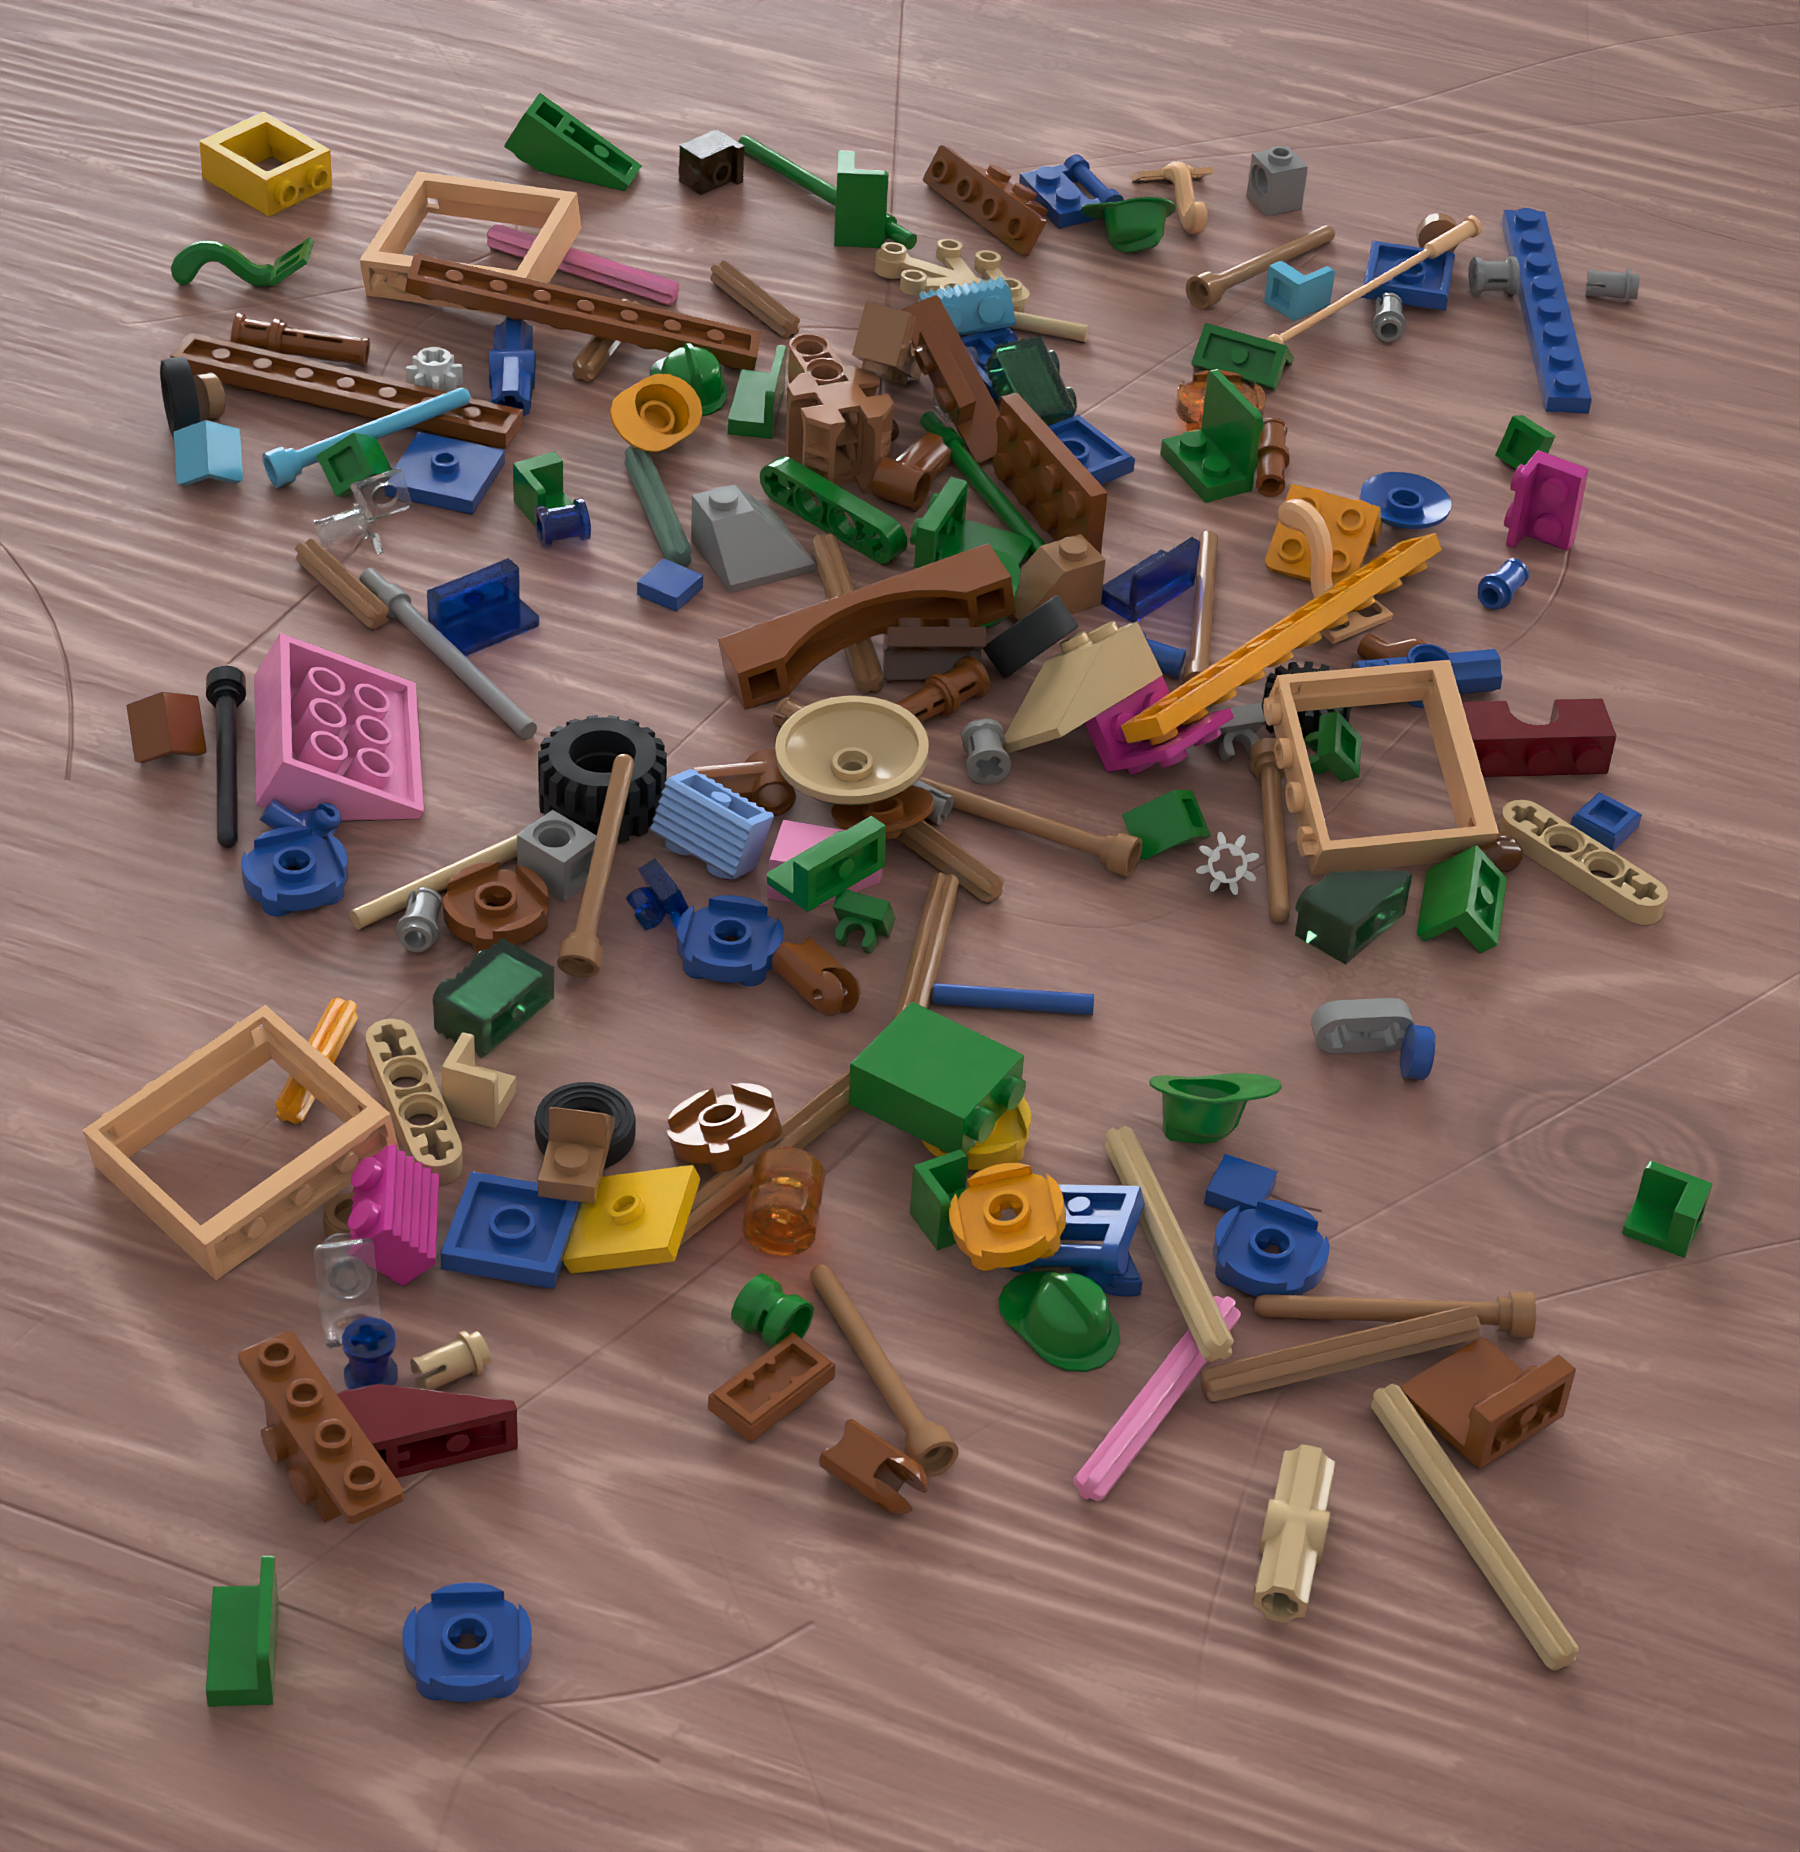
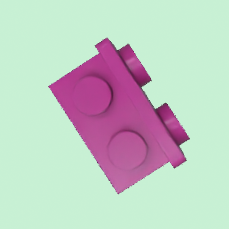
M1160 676L1085 722V726L1106 772L1127 768L1129 774H1135L1153 766L1156 762H1159L1160 767L1164 768L1182 761L1188 756L1186 748L1193 744L1194 746H1200L1218 738L1222 734L1219 727L1232 720L1234 715L1230 708L1210 712L1198 721L1187 725L1180 724L1176 727L1179 732L1177 736L1157 745H1151L1149 739L1128 743L1120 725L1170 693L1163 676Z

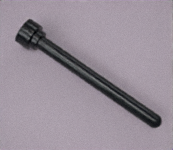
M223 665L213 668L207 674L206 697L216 708L217 840L221 846L229 848L238 841L236 708L246 698V677L240 669Z

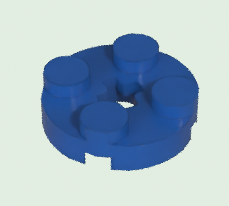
M286 826L273 829L261 834L254 840V849L248 855L244 852L241 858L243 885L246 892L254 900L260 902L262 910L270 916H284L291 911H302L322 905H333L341 901L345 895L344 886L348 879L347 852L343 844L336 837L328 833L327 840L312 836V828ZM297 866L299 870L291 871L287 870V867Z
M722 895L709 898V906L701 908L694 912L693 905L682 914L677 926V952L683 961V971L689 977L695 979L706 978L726 983L739 982L744 986L760 985L766 980L767 972L772 969L773 955L783 942L782 923L778 917L775 922L773 918L767 915V906L748 897ZM727 936L737 937V941L725 940L727 939Z
M1260 1200L1257 1201L1256 1209H1247L1240 1212L1241 1205L1230 1209L1221 1218L1215 1232L1213 1256L1216 1263V1278L1222 1284L1235 1287L1255 1297L1263 1294L1303 1296V1293L1313 1289L1323 1278L1326 1271L1330 1244L1327 1235L1323 1239V1236L1317 1231L1318 1221L1304 1209L1283 1201ZM1269 1245H1275L1279 1247V1254L1266 1253L1261 1249L1266 1250Z
M456 1583L431 1593V1602L422 1606L417 1613L416 1606L407 1616L403 1627L402 1639L405 1666L409 1674L416 1681L417 1691L429 1700L445 1699L455 1702H476L492 1697H508L519 1687L520 1676L527 1669L532 1655V1628L527 1612L520 1604L518 1610L513 1603L505 1600L504 1591L484 1583ZM473 1634L475 1642L481 1644L473 1649H460L454 1646L460 1643L461 1635Z

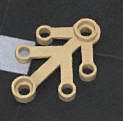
M941 239L937 242L936 259L943 262L947 268L909 257V254L906 253V247L896 242L884 243L881 245V249L876 252L874 271L885 278H901L900 290L906 294L919 295L922 290L929 292L932 289L936 292L939 287L945 290L947 286L954 288L958 284L962 287L965 282L971 285L973 280L978 284L981 281V278H977L961 258L962 243L954 239ZM989 250L978 251L975 255L974 270L979 274H983L987 279L984 280L986 282L990 277L995 281L998 276L1002 277L1010 287L1013 310L1022 312L1024 305L1029 302V290L1022 286L1019 280L1004 276L999 269L1001 256L998 253Z

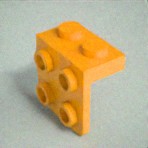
M1291 483L1285 502L1291 499H1302L1308 502L1319 512L1326 523L1333 551L1331 579L1333 585L1362 567L1369 544L1377 545L1382 530L1381 508L1362 500L1349 499L1326 493L1320 489L1307 488ZM1278 520L1265 558L1267 569L1271 572L1311 582V550L1307 537L1300 531L1287 528Z

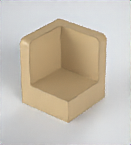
M462 1033L441 1066L443 1100L451 1117L495 1129L516 1094V1076L475 1065L474 1035Z

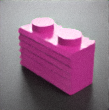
M388 1145L373 1157L364 1158L356 1166L351 1176V1185L354 1187L352 1190L354 1196L351 1201L354 1203L350 1208L352 1212L348 1219V1227L351 1229L349 1235L352 1237L348 1242L351 1246L347 1252L395 1283L405 1286L436 1264L439 1173H431V1168H423L422 1162H414V1156H406L405 1151H397V1145Z

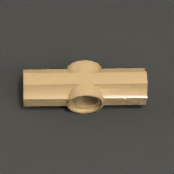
M1301 1444L1294 1450L1284 1451L1274 1500L1269 1499L1259 1554H1263L1258 1568L1253 1593V1606L1260 1609L1266 1619L1288 1624L1292 1619L1305 1617L1315 1566L1320 1567L1330 1512L1326 1511V1507L1330 1499L1335 1474V1461L1329 1459L1324 1454L1322 1448Z

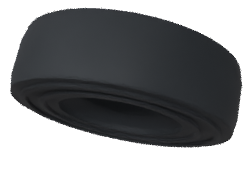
M185 357L168 358L162 360L160 365L163 403L173 438L174 431L200 422L195 382L190 365Z
M594 1082L567 1084L547 1094L537 1108L534 1120L535 1139L539 1150L544 1156L549 1141L550 1107L605 1113L615 1117V1128L604 1168L618 1163L632 1148L636 1133V1118L633 1107L621 1092L610 1086Z

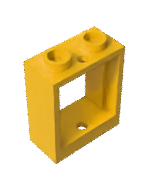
M265 112L199 141L202 178L268 217L332 187L330 149ZM270 157H274L284 163L268 172L255 165Z

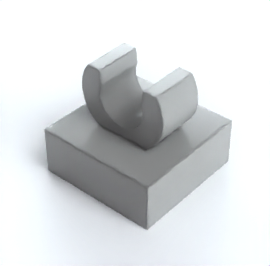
M1261 703L1231 707L1234 718L1219 727L1222 734L1218 738L1206 743L1205 746L1219 744V756L1223 762H1228L1235 755L1232 742L1237 741L1244 745L1246 755L1249 758L1251 746L1259 741L1255 733L1265 722Z

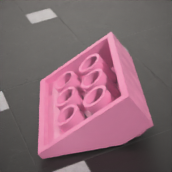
M280 633L254 675L256 805L266 808L273 799H276L293 812L299 813L317 808L321 803H330L339 810L341 821L420 819L424 813L416 683Z

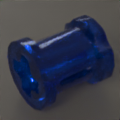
M583 498L574 499L573 504L555 508H546L545 505L535 506V526L542 547H550L553 541L579 537L580 540L584 541L591 538L590 517Z
M374 1317L361 1318L353 1321L345 1328L342 1334V1350L349 1358V1363L344 1368V1381L348 1389H358L376 1384L394 1385L397 1382V1365L393 1358H391V1354L396 1347L395 1330L391 1324L383 1319Z

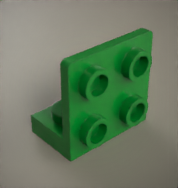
M1218 369L1209 371L1201 429L1162 439L1160 455L1205 503L1252 491L1254 474L1258 467L1257 453L1260 433L1263 431L1262 415Z

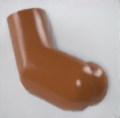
M1367 634L1360 641L1357 652L1368 660L1407 657L1411 648L1427 643L1418 638H1411L1388 644L1372 634Z

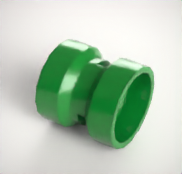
M761 1273L748 1281L738 1294L731 1311V1320L735 1325L748 1333H760L765 1345L772 1348L792 1332L802 1339L811 1325L814 1308L810 1302L799 1295L783 1293V1288L779 1282L767 1274Z

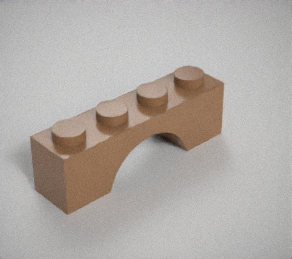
M866 301L852 352L854 357L863 361L861 368L875 372L876 376L881 377L880 379L901 385H906L908 378L920 381L922 372L917 364L914 355L915 349L912 345L916 316L910 312Z

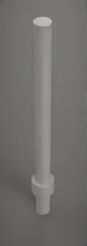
M367 568L361 573L360 582L389 607L387 615L390 618H398L522 739H529L536 733L537 725L411 605L410 596L397 584H389L374 568Z

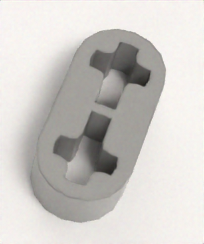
M1397 998L1327 1002L1315 1010L1311 1017V1027L1318 1047L1322 1051L1332 1054L1386 1052L1401 1049L1407 1027L1410 1024L1415 1025L1410 1007L1406 1002Z

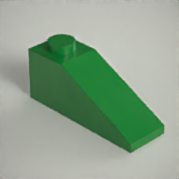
M541 93L537 95L504 144V147L514 153L519 160L528 163L538 171L625 191L642 167L640 163Z

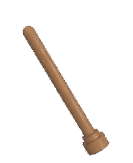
M1325 225L1220 274L1209 271L1199 273L1188 279L1186 283L1187 297L1193 306L1198 309H1206L1218 303L1226 289L1269 270V265L1281 260L1287 262L1332 241L1335 237V230L1333 227Z
M1265 738L1251 746L1249 761L1251 773L1261 782L1269 915L1273 921L1282 923L1290 916L1281 780L1286 774L1284 769L1278 768L1275 761L1274 746L1276 739Z
M620 754L614 760L576 929L568 935V938L561 942L557 966L564 973L574 977H593L598 974L603 949L599 945L600 940L596 933L634 769V760L628 754Z
M926 777L918 778V780L946 794L953 795L954 803L952 808L1098 856L1100 863L1106 864L1107 870L1130 877L1139 862L1142 852L1141 838L1119 832L1117 835L1108 834L1107 837H1103Z
M825 1264L814 1266L810 1272L812 1283L906 1432L905 1454L921 1465L927 1477H933L945 1472L954 1464L958 1457L959 1449L944 1426L936 1425V1423L925 1419L832 1269Z
M1509 1291L1508 1297L1498 1296L1496 1302L1273 1294L1260 1295L1254 1302L1255 1312L1259 1316L1266 1318L1400 1322L1470 1306L1479 1318L1480 1325H1496V1330L1507 1332L1509 1338H1533L1536 1326L1534 1292Z

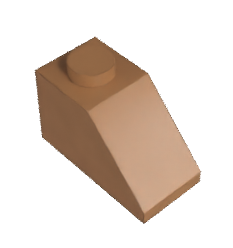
M1081 534L1040 546L1020 569V584L1015 599L1016 613L1009 615L1008 618L1015 624L1056 595L1059 596L1071 614L1101 605L1106 559Z

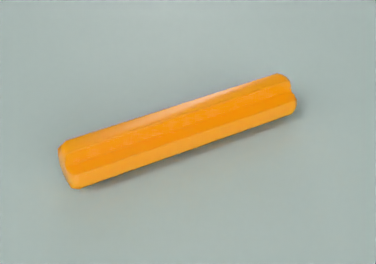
M340 997L333 998L329 1002L308 1041L333 1064L358 1019L355 1012L357 1010L355 1002L352 1000L345 1001ZM290 1075L275 1102V1106L278 1109L276 1116L282 1122L288 1120L293 1124H298L305 1119L316 1097Z

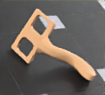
M1176 161L1171 162L1160 170L1140 171L1131 175L1132 181L1166 179L1172 181L1175 186L1177 208L1183 228L1188 234L1203 232L1208 212L1204 202H1195L1191 178H1203L1213 174V167L1193 168L1183 162Z
M1291 499L1279 506L1278 518L1282 525L1302 532L1309 541L1311 550L1310 581L1315 598L1333 586L1331 579L1333 551L1330 533L1324 519L1311 504L1302 499ZM1376 600L1370 606L1379 614L1372 617H1363L1357 611L1348 612L1349 620L1344 623L1345 628L1338 631L1321 630L1320 634L1332 644H1335L1392 620L1394 614Z

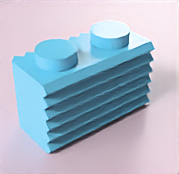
M998 276L996 281L990 277L987 282L981 279L979 284L973 280L971 285L965 282L962 287L956 284L954 288L947 286L943 290L939 287L936 292L930 289L928 293L922 290L919 294L920 301L933 295L939 296L959 336L1016 326L1010 287L1000 276Z

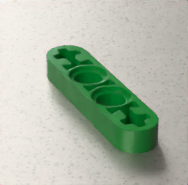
M783 456L761 469L759 475L763 491L771 500L824 532L835 535L839 541L871 560L885 564L906 551L908 545L907 536L898 521L797 461ZM811 492H813L819 500L821 508L814 501ZM845 511L852 518L855 528L847 520Z

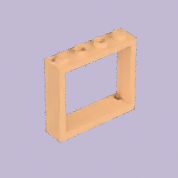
M417 171L360 258L366 296L471 310L462 305L440 300H427L418 295L405 293L413 256L401 254L428 213L542 228L517 270L466 263L461 264L549 284L581 230L577 192ZM428 198L437 199L438 204L429 203ZM472 310V311L493 313V312L484 311V310Z
M1450 660L1277 675L1269 697L1264 698V717L1267 725H1273L1276 735L1274 746L1275 761L1279 769L1285 770L1288 782L1285 790L1286 804L1289 812H1295L1299 825L1297 830L1298 851L1301 857H1307L1311 875L1440 863L1453 857V853L1467 850L1475 845L1482 846L1495 841L1499 832ZM1422 700L1458 828L1330 841L1297 712Z
M266 1005L242 1021L234 1024L232 1028L203 1048L191 1053L184 1061L156 1080L147 1083L140 1091L111 1111L102 1114L101 1118L82 1130L94 1166L216 1281L349 1186L353 1171L364 1158L373 1157L388 1145H397V1150H399L391 1114ZM273 1059L340 1118L344 1124L207 1222L200 1225L129 1158L263 1064Z

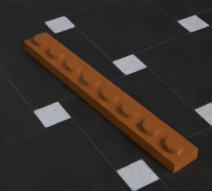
M414 253L405 288V293L418 295L423 299L458 304L471 310L489 311L506 315L515 320L533 321L550 325L559 330L568 329L590 334L603 340L612 339L634 344L648 350L656 349L670 353L677 348L683 347L685 343H691L693 347L708 350L715 355L719 364L730 369L754 371L761 332L417 253Z
M191 332L170 355V358L185 357L190 365L193 376L213 373L219 378L220 382L231 384L236 388L273 394L279 398L295 399L312 403L322 408H333L354 413L365 418L379 419L447 393ZM470 398L469 403L465 406L410 427L439 433L445 437H456L482 443L488 447L506 449L523 426V410Z

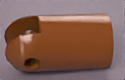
M810 937L801 944L782 942L775 951L771 963L773 971L820 1013L826 1016H834L839 1011L841 1013H849L854 1010L861 994L858 980Z
M848 1419L845 1422L844 1435L841 1441L835 1446L823 1450L820 1455L819 1465L821 1468L888 1513L905 1514L912 1512L911 1505L898 1493L904 1482L918 1491L927 1492L928 1479L921 1465L853 1419Z

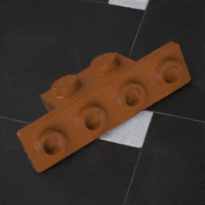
M939 146L923 177V182L1020 255H1030L1046 225L1044 217L1048 210L1035 201L1037 194L1033 190L1019 183L1013 185L1009 182L1011 174L998 166L990 164L988 169L970 164L949 147Z
M933 295L901 309L916 316L912 336V345L915 349L914 355L921 372L929 376L935 387L934 393L939 407L944 414H949L960 437L964 440L967 451L980 466L992 461L997 453L998 434L996 420L1000 416V412L939 296Z
M292 1331L280 1333L238 1353L239 1365L264 1400L267 1427L261 1429L264 1447L274 1463L283 1461L289 1470V1480L293 1491L303 1505L311 1502L324 1523L343 1515L347 1523L355 1524L404 1500L402 1486Z

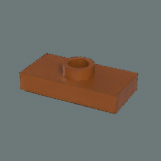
M792 1332L708 1395V1410L749 1442H752L835 1378V1364Z

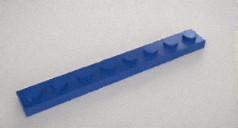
M1531 208L1504 210L1502 218L1503 233L1509 256L1517 257L1519 263L1520 278L1517 292L1545 411L1589 413L1592 397L1545 211H1537Z

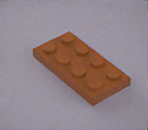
M1018 393L1002 396L1000 416L996 420L998 434L997 453L993 457V469L996 477L1006 484L1016 496L1020 505L1027 508L1038 521L1041 529L1045 532L1047 531L1055 541L1081 534L1101 554L1108 492Z

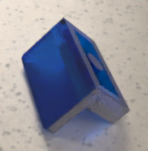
M1190 537L1168 552L1161 549L1103 585L1101 604L1132 623L1144 618L1195 585L1200 541Z
M509 558L427 590L428 621L464 656L471 655L539 626V615L520 599L519 567Z

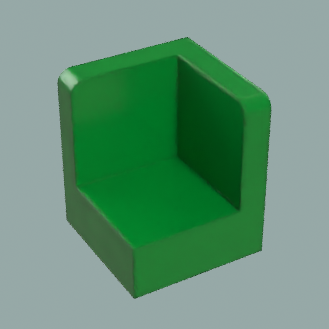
M354 432L316 455L335 495L342 498L372 480L385 482L393 470L376 437Z
M555 451L513 463V500L538 531L578 519V508L563 492V460Z
M1172 790L1122 814L1129 834L1142 839V852L1140 856L1142 860H1148L1178 845H1193L1211 837L1193 790Z
M961 1149L913 1166L910 1214L936 1250L956 1244L949 1220V1208L955 1193L957 1199H959L961 1193L967 1189L968 1157Z
M1649 1161L1643 1171L1637 1198L1624 1222L1623 1235L1685 1258L1702 1223L1713 1183L1654 1161Z

